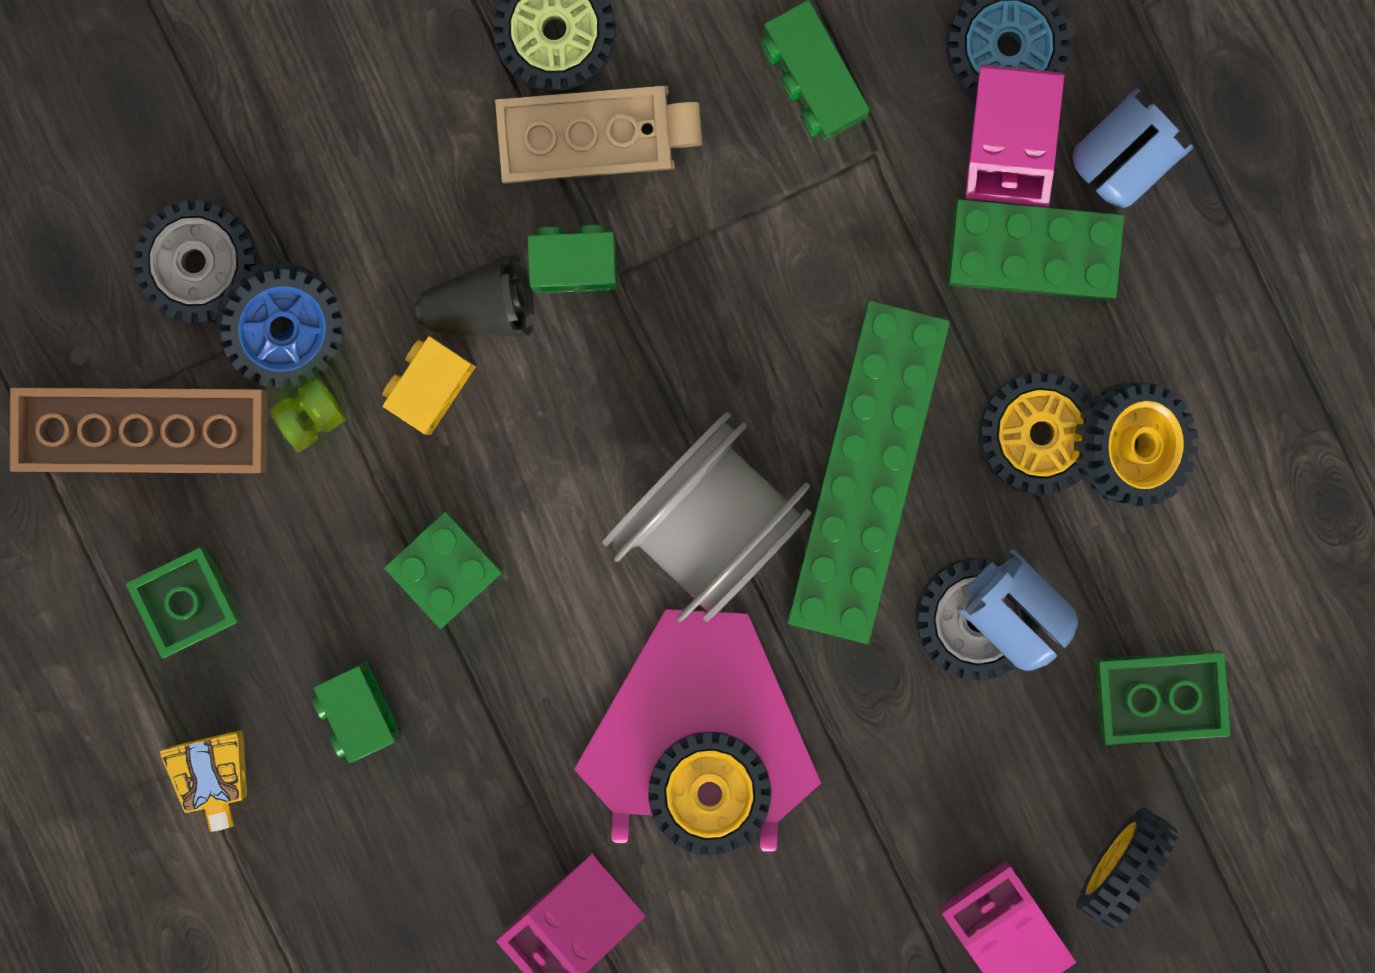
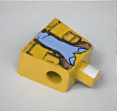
M234 731L169 746L160 750L162 761L184 812L188 813L204 809L210 832L233 827L229 803L240 801L247 796L243 731Z

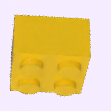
M428 336L425 342L418 339L409 351L405 360L410 365L403 376L395 374L385 387L382 395L387 400L382 407L423 434L431 435L476 366L436 339Z

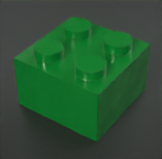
M449 511L444 512L384 568L440 630L504 572Z
M208 546L200 547L126 583V587L162 659L244 620Z
M368 661L313 687L316 693L315 696L311 697L314 708L321 720L328 718L334 731L333 734L329 735L332 746L339 758L346 756L349 764L395 743L402 736Z

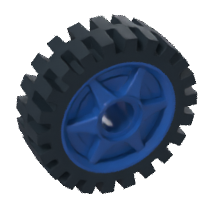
M277 261L267 262L266 266L261 267L258 264L250 267L252 271L247 274L242 272L236 277L237 282L234 285L230 283L225 290L226 296L224 299L221 298L218 306L217 333L225 355L235 369L240 371L244 377L250 381L253 379L257 384L267 387V384L273 385L274 388H284L285 384L295 387L301 385V380L307 379L308 382L316 378L315 373L318 370L323 372L329 366L328 360L335 358L338 352L337 344L341 343L342 340L341 327H343V319L334 294L317 274H314L302 265L299 267L292 262L284 261V264H278ZM283 316L290 319L289 326L283 332L275 333L269 330L270 324L275 318Z

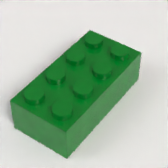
M958 199L954 203L946 285L1111 301L1117 297L1124 215Z

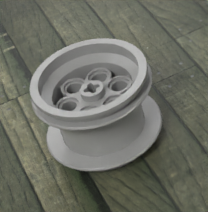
M728 411L694 443L602 541L605 547L613 542L621 549L614 557L615 562H619L632 548L640 547L693 597L677 616L678 622L683 621L699 604L707 611L702 619L708 622L764 566L812 513L806 508L800 514L793 507L809 489V483H804L786 500L732 449L734 441L747 428V424L742 423L734 430L727 423L732 416Z

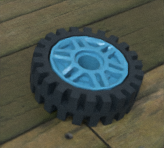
M967 0L955 14L948 31L946 54L949 69L952 71L957 84L961 85L966 94L974 98L977 95L980 65L1064 73L1071 49L1070 31L1067 30L1066 26L1067 21L1064 15L1059 12L1058 6L1053 0ZM1003 36L1013 37L1018 43V53L1014 56L1003 55L997 46L998 39Z

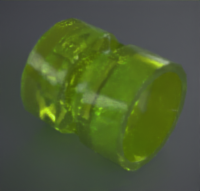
M317 376L297 389V398L286 397L269 409L272 419L298 453L318 440V432L324 431L329 433L347 420L337 401ZM303 410H305L311 418V420H308L305 423L299 417V414Z

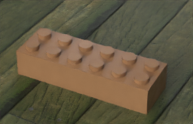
M10 388V472L267 473V390Z

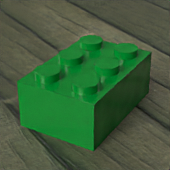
M809 0L764 24L763 37L761 38L762 43H760L761 49L771 66L778 62L784 73L781 75V85L790 101L798 99L804 111L801 112L800 118L811 138L818 135L821 142L824 143L866 119L870 109Z
M605 225L579 226L580 234H565L562 227L537 228L536 236H528L530 288L536 294L618 290L616 239L614 233L607 232Z
M1218 650L1093 659L1099 741L1104 745L1230 736L1225 653Z

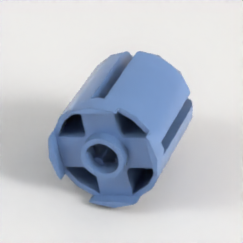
M1137 87L1076 145L1072 154L1076 171L1089 184L1150 125L1155 129L1156 132L1095 189L1106 203L1121 208L1132 205L1172 166L1194 148L1192 144L1183 148L1174 136L1179 130L1154 104H1150L1145 108L1134 97L1140 92Z
M1010 550L1009 552L1014 556L1013 558L1006 561L1000 567L993 562L990 563L970 583L966 589L972 595L966 602L964 609L957 604V611L969 620L1017 668L1030 671L1048 665L1057 655L1002 599L1006 595L1009 596L1048 636L1063 648H1066L1074 638L1078 626V616L1075 609L1017 550Z

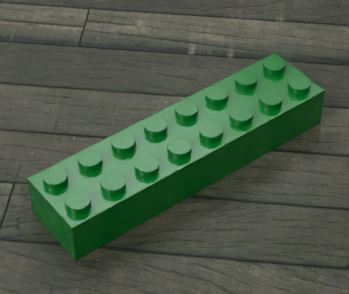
M873 301L867 302L786 621L787 624L869 645L950 321Z

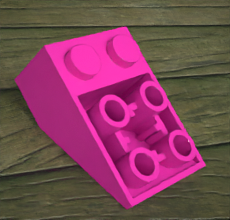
M980 65L966 174L965 199L1049 207L1064 73Z
M591 854L500 932L496 942L523 973H587L646 915L599 860Z
M1006 860L938 907L983 973H1062L1076 963Z

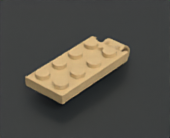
M668 86L497 99L495 104L502 183L675 170L674 160L671 158V148L703 145L699 103L685 102L667 105ZM646 124L653 127V132L649 135H645L641 131L642 127Z

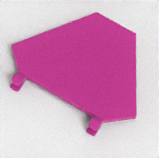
M666 609L574 770L613 812L612 841L615 843H625L628 840L629 815H652L648 800L649 781L653 768L664 751L676 741L691 734L700 732L729 734L750 746L758 754L767 769L771 784V803L766 820L760 829L759 845L763 851H775L777 848L778 822L817 788L821 782L748 614L718 612L708 622H705L702 617L707 611H692L683 621L678 622L677 616L682 610ZM706 782L698 789L700 801L707 805L717 803L722 795L720 786L714 782Z

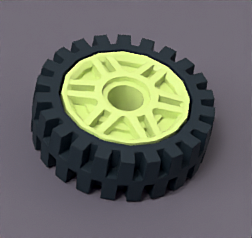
M499 0L493 22V35L497 52L503 64L519 81L536 90L539 89L551 93L567 92L586 85L587 82L597 77L604 66H606L614 49L616 21L609 0ZM552 20H559L566 25L565 35L558 40H550L543 34L545 25Z

